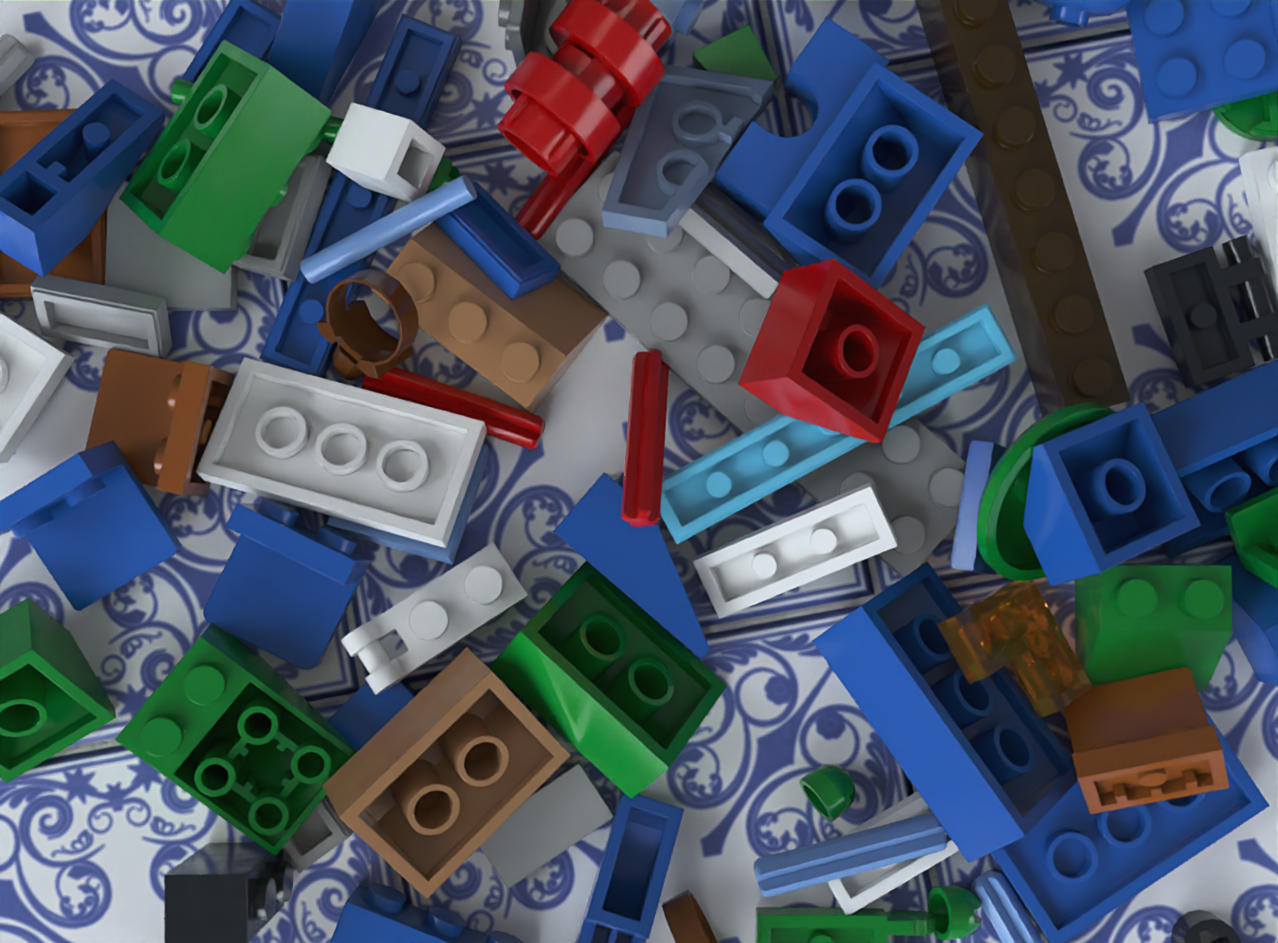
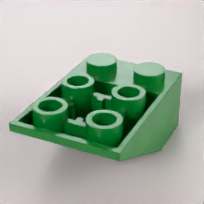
M212 623L115 738V741L274 856L278 854L326 796L322 785L358 752L261 656L233 635L214 626Z

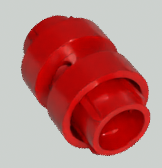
M571 0L549 27L550 36L558 47L553 56L548 58L538 52L530 51L504 83V88L514 101V104L503 116L497 128L521 154L548 174L558 177L575 155L586 161L596 162L621 130L617 119L611 112L618 101L631 107L641 106L664 77L665 68L656 53L671 36L672 30L666 18L649 0Z

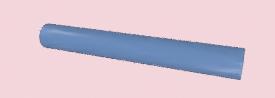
M463 174L300 262L301 271L310 283L315 284L476 199V190L470 179Z

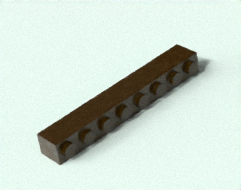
M915 0L948 110L983 133V136L966 159L965 166L1042 417L1079 403H1099L1110 407L1131 401L1008 1Z

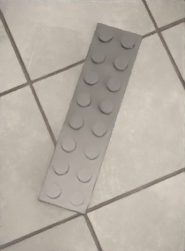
M614 150L568 200L544 235L536 241L561 265L559 271L642 346L648 351L650 349L661 350L662 361L669 366V370L739 433L743 435L782 414L738 385L775 292L769 299L764 298L679 224H677L667 238L604 227L602 208L620 157V153ZM912 416L887 430L883 442L872 443L866 441L794 480V482L819 504L872 482L898 539V546L876 556L903 578L917 569L957 524L967 463L917 418Z

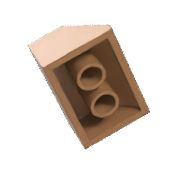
M434 222L413 236L385 271L398 280L411 295L418 312L420 330L532 414L536 412L608 317V314L557 276L552 282L512 301ZM373 288L371 289L372 292H374L380 299H382L386 304L390 306V304L379 292H377Z
M466 647L332 775L322 787L338 817L428 899L571 755L503 682Z

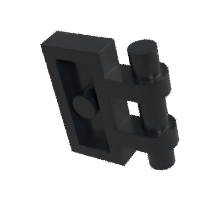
M1248 235L1221 244L1229 264L1227 268H1220L1214 248L1210 246L1144 270L1185 389L1256 366L1247 341L1256 339L1264 362L1278 358V311L1275 312L1262 277L1269 273L1263 256L1255 258ZM1237 286L1249 321L1240 323L1228 288Z

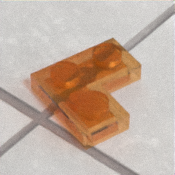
M1012 580L937 624L969 684L989 677L1005 665L1010 664L1021 689L1027 695L1039 718L1059 712L1093 687L1033 580Z

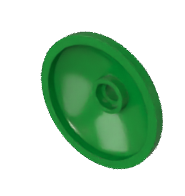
M1090 402L1062 408L1046 415L1028 427L1001 456L983 489L976 522L977 544L980 554L986 564L998 574L1013 581H1031L1046 576L1023 527L1034 447L1114 414L1116 411L1103 404Z

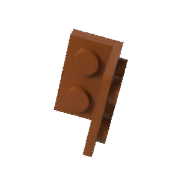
M110 349L105 359L85 450L114 440L142 484L157 487L156 490L179 495L208 497L211 482L203 480L196 473V470L233 385L235 374L206 364L186 360L184 363Z
M1180 667L1065 692L1060 696L1074 751L1072 758L1077 778L1090 814L1229 788L1220 740L1215 726L1208 723L1192 672L1188 667Z

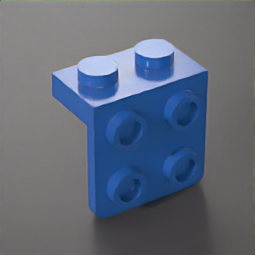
M263 497L260 504L237 503L225 527L241 535L204 607V618L208 623H212L214 626L303 670L313 669L321 663L372 559L354 551L357 542L338 531L321 526L317 533L297 523L296 520L299 513L274 500Z

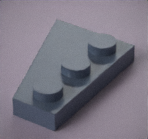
M663 64L665 68L664 77L641 106L635 108L602 208L604 227L667 238L715 176L717 170L751 122H756L772 101L774 81Z

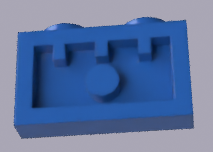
M114 440L75 454L0 501V536L12 531L18 540L26 537L72 607L77 611L83 610L180 552L182 549L180 541Z

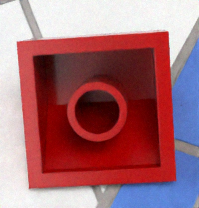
M835 258L785 270L738 385L785 416L872 443H881L886 435L925 326Z

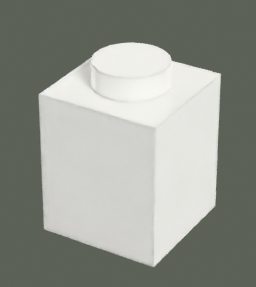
M352 102L325 162L364 188L411 203L426 194L446 147L410 119Z

